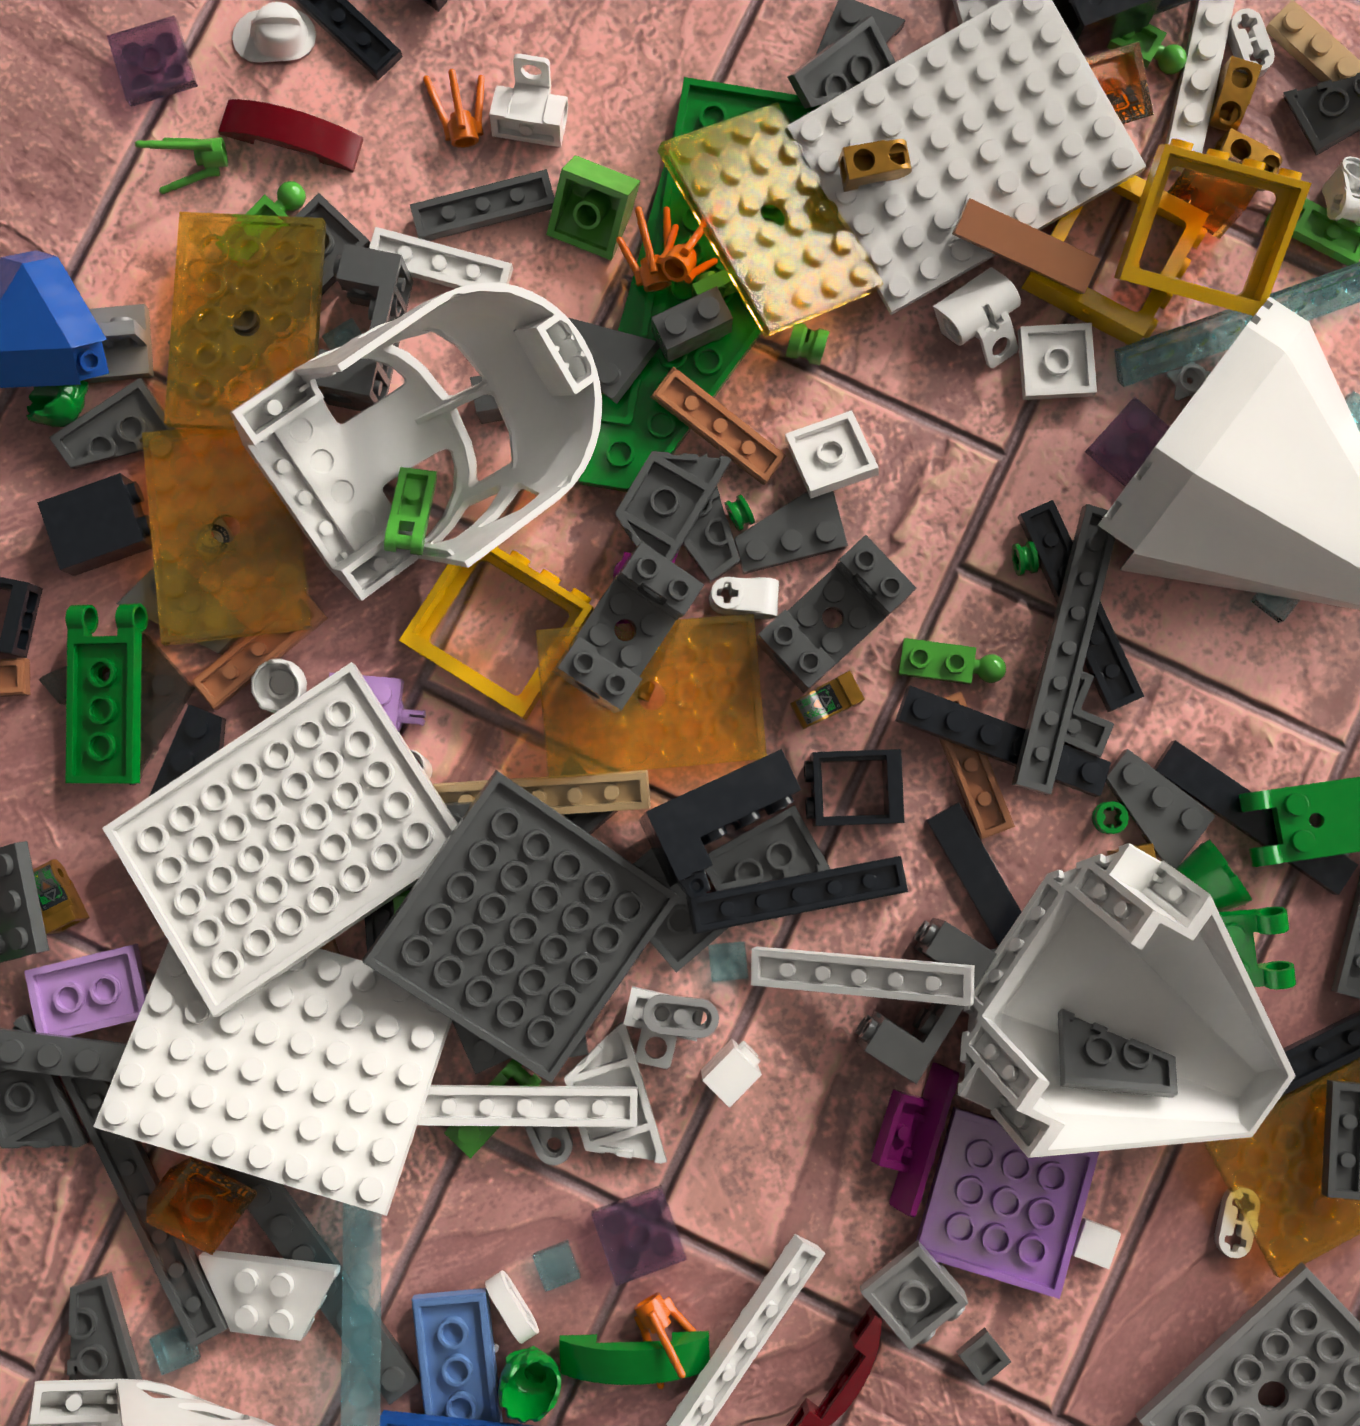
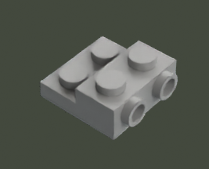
M919 1240L860 1285L862 1295L909 1350L918 1343L924 1344L934 1336L938 1327L947 1320L953 1321L957 1319L968 1304L964 1289L942 1263L938 1264Z

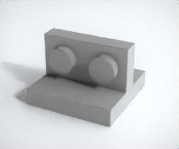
M145 304L89 309L107 339L102 341L109 374L83 381L97 383L154 377L149 308Z

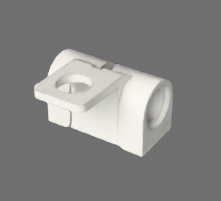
M515 54L513 59L514 88L498 85L495 88L489 113L492 137L561 148L568 114V97L551 94L550 62L548 59ZM523 66H536L542 73L539 75L529 74L525 72Z
M990 267L933 306L941 333L959 346L973 337L978 338L986 364L990 368H995L1017 353L1018 344L1009 313L1020 306L1021 298L1014 284L994 268ZM1006 337L1007 345L1001 353L993 355L992 349L996 341Z
M632 986L623 1025L641 1029L636 1051L637 1062L668 1069L672 1063L677 1036L655 1033L645 1025L643 1020V1009L646 1002L655 995L665 993ZM660 1006L655 1010L654 1015L658 1020H666L669 1016V1010L664 1006ZM703 1011L694 1012L692 1020L695 1024L701 1025ZM678 1036L679 1038L697 1042V1038ZM652 1037H660L666 1042L667 1050L660 1058H652L646 1053V1042Z

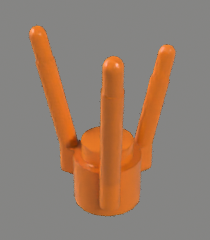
M450 69L448 71L455 112L450 114V120L448 121L429 76L425 75L423 81L444 129L445 140L451 141V145L457 148H465L479 142L478 136L484 135L482 126L484 76H478L475 114L472 117L470 111L463 110L455 70Z
M718 201L686 244L674 246L679 226L678 224H673L664 251L658 258V263L661 264L662 271L668 279L674 282L684 280L686 283H691L697 275L718 263L717 258H712L696 266V252L693 248L724 206L722 201Z
M637 206L635 213L646 257L640 261V268L623 238L618 236L616 242L635 276L637 286L643 285L646 292L659 291L670 286L672 282L664 275L661 264L658 263L660 255H654L642 208ZM668 206L663 209L664 248L671 231L670 208Z
M657 1292L645 1298L634 1307L637 1313L634 1319L641 1331L643 1342L652 1341L650 1332L652 1334L657 1333L678 1377L683 1379L686 1376L685 1371L664 1328L671 1323L668 1317L671 1315L686 1332H694L696 1329L678 1311L670 1296L663 1299L660 1292ZM664 1382L656 1383L658 1389L664 1388Z

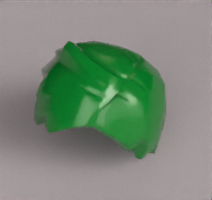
M82 380L80 381L81 385L34 387V390L29 394V400L32 404L27 406L29 414L26 417L29 421L36 424L52 427L67 426L78 418L84 408L85 395L89 389L88 382Z
M530 1346L527 1349L513 1351L505 1357V1366L499 1379V1404L501 1408L505 1407L506 1416L509 1419L518 1420L521 1424L529 1420L533 1422L540 1421L554 1408L561 1391V1374L553 1358L539 1348Z

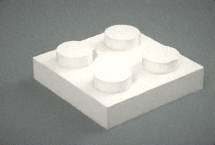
M1092 323L1021 326L1019 328L1018 345L1023 400L1092 397L1097 393Z
M852 411L785 434V442L810 498L877 476L879 473L876 460Z

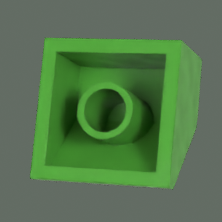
M574 155L561 169L546 235L612 260L618 248L616 238L623 236L631 217L640 180Z

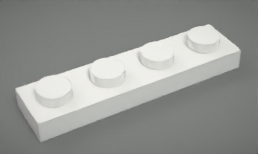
M375 227L369 246L370 249L402 255L411 277L455 289L474 283L492 282L509 284L513 272L512 263Z

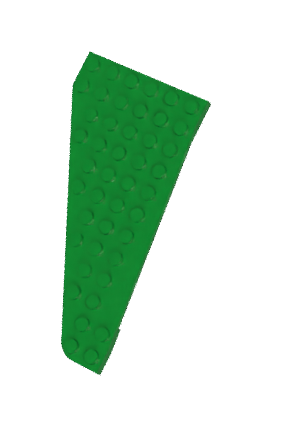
M684 77L678 116L647 228L654 255H661L664 251V207L668 206L670 208L671 228L673 224H678L679 226L675 246L686 244L718 201H722L724 206L693 248L696 252V266L712 258H717L718 263L697 275L691 283H686L684 280L681 282L671 280L672 284L654 292L644 291L643 285L637 286L635 276L633 275L618 331L656 341L652 333L651 317L691 299L692 284L695 283V280L700 275L708 271H715L717 273L726 269L729 263L738 257L747 256L749 258L758 254L762 258L766 248L778 244L784 246L789 251L790 265L786 271L780 274H771L767 271L763 273L762 280L723 298L733 317L731 333L667 363L659 348L617 404L601 393L602 417L600 431L592 457L579 478L580 485L628 492L652 451L669 452L673 455L691 429L651 398V395L674 366L715 398L841 227L787 132V125L823 104L804 109L798 96L794 94ZM643 242L637 260L639 268L641 267L640 261L646 257Z

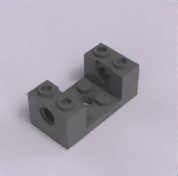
M344 243L342 254L337 255L335 258L334 277H336L342 290L347 291V298L351 304L369 307L368 318L371 320L369 330L404 315L407 312L413 279L402 255ZM400 341L393 345L399 348ZM320 349L318 355L325 353L329 350ZM359 359L342 372H336L333 376L318 378L316 382L325 397L323 399L328 405L363 411L388 395L394 369L371 359Z
M865 535L788 611L785 609L758 634L755 642L805 694L915 591L916 587L873 541ZM835 609L840 612L842 624L839 627L829 628L824 624L822 615L826 610Z
M641 542L632 551L552 672L612 713L622 711L641 682L642 678L639 676L676 620L686 614L705 584L644 542ZM625 620L633 625L634 636L631 640L622 641L617 638L614 628L618 621Z
M932 918L930 923L924 921L914 936V939L918 941L914 949L934 962L975 965L974 990L997 955L953 925L937 918ZM931 1003L928 1009L923 1007L913 1021L912 1026L916 1028L913 1034L879 1012L874 1011L871 1017L865 1015L859 1023L855 1032L859 1035L856 1042L865 1052L917 1084L965 1006Z

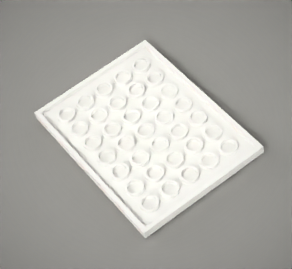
M1002 0L787 125V132L890 315L996 256L987 250L952 235L969 198L1041 230L1141 173L1146 168V164L1052 0ZM881 140H906L912 168L910 174L896 180L861 185L858 189L844 192L838 163L843 147Z
M351 662L102 829L213 1017H219L416 884L458 823L356 665Z
M168 942L93 1127L387 1216L452 1019L370 968L362 960L323 949H318L221 1016L213 1017L170 942Z

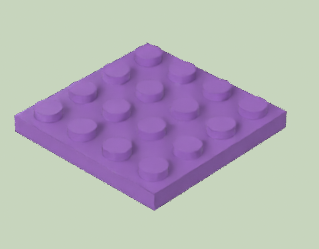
M953 1107L916 1241L919 1240L936 1262L1060 1299L1099 1152L1028 1158L996 1119Z

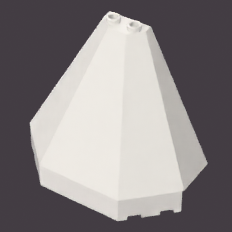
M1269 297L1175 419L1098 524L1099 527L1134 550L1121 567V571L1360 610V432L1309 321H1306Z
M1129 843L1119 846L1117 853L1109 856L1098 854L1077 862L1076 868L1066 872L1056 870L1046 875L996 949L995 953L997 955L974 990V1004L971 1007L965 1006L963 1010L969 1014L968 1031L962 1032L960 1062L965 1064V1077L961 1083H958V1096L990 1109L992 1116L1028 1158L1253 1137L1296 1076L1211 895L1164 860L1159 861ZM1061 1009H1065L1074 1013V1017L1090 1024L1095 1022L1108 1028L1107 1031L1130 1040L1133 1038L1175 1056L1178 1095L1168 1098L1060 1087L1058 1012Z

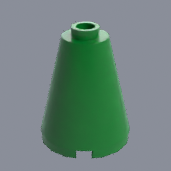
M1210 839L1201 843L1176 868V870L1211 895L1218 912L1231 911L1243 907L1252 901L1251 896L1238 876L1233 873L1228 866L1229 863Z

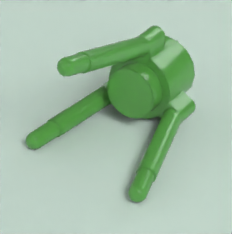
M165 137L162 141L138 140L135 142L137 148L194 150L197 165H204V170L160 187L159 192L161 194L177 190L207 177L220 176L219 168L228 166L226 146L222 137L207 139Z

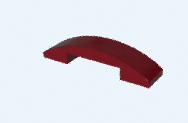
M242 99L228 100L218 131L222 136L254 144V141L258 140L317 157L322 164L354 172L363 144L362 136L316 116L275 104Z
M872 1305L869 1306L849 1335L853 1347L857 1349L856 1353L820 1405L817 1406L808 1398H805L786 1426H830L855 1400L871 1372L880 1343L882 1320Z

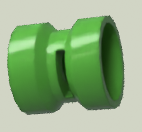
M795 321L785 357L792 359L802 357L807 359L810 364L820 366L830 331L821 328L814 331L808 329L806 324Z

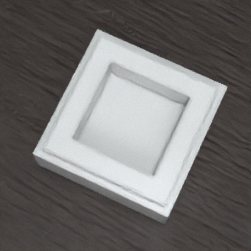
M1083 1217L1072 1255L1110 1269L1121 1233L1118 1230Z

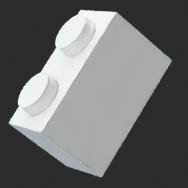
M731 1038L701 1069L702 1081L730 1108L762 1075L758 1066L761 1061L758 1058V1054L744 1040L738 1045Z

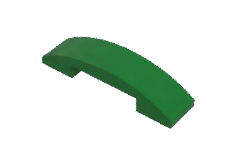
M709 1331L672 1332V1341L670 1342L685 1371L686 1376L684 1378L699 1374L710 1360ZM597 1334L559 1336L560 1372L568 1377L612 1385H644L681 1379L672 1366L661 1341L597 1343Z

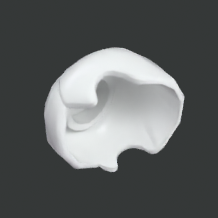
M270 659L262 663L251 678V693L259 704L260 709L276 713L307 691V680L304 672L293 662L284 659Z

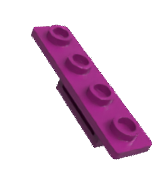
M935 1062L931 1066L922 1097L893 1089L870 1160L878 1166L899 1171L889 1204L910 1217L916 1216L919 1204L922 1201L923 1191L930 1169L934 1163V1156L941 1133L945 1127L946 1117L959 1079V1072Z

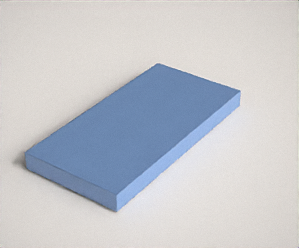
M487 1289L415 1294L411 1301L424 1414L503 1422L502 1409L499 1404V1382Z

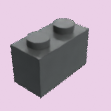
M717 286L651 317L652 333L660 345L667 363L732 332L733 317Z

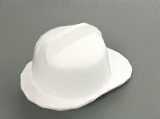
M277 1L268 3L259 10L248 12L240 18L234 27L232 40L238 54L249 62L293 61L301 59L310 53L315 45L316 31L313 22L306 14L287 3Z

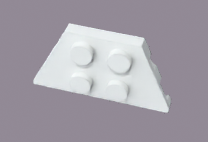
M622 1022L564 1077L566 1086H638L637 1127H578L585 1151L601 1154L605 1152L612 1153L619 1157L630 1159L636 1157L653 1160L654 1163L662 1164L667 1162V1158L627 1026L623 1025L624 1022Z
M206 1249L199 1255V1262L230 1332L301 1341L308 1333L315 1320V1314L323 1305L333 1280L340 1272V1265L209 1249Z

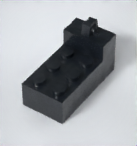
M782 749L646 811L639 819V822L669 886L671 887L678 883L687 898L691 900L711 890L705 870L713 864L704 846L726 835V828L731 825L737 831L754 823L761 818L759 812L763 810L769 816L786 808L794 802L792 796L799 792L801 788Z

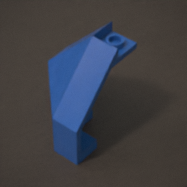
M35 250L1 257L0 388L81 385L80 381L109 374L102 341L107 339L58 256Z

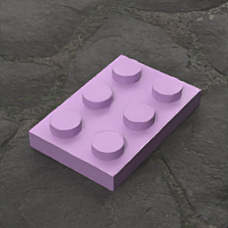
M138 944L24 971L36 1032L72 1036L135 1021L148 994Z

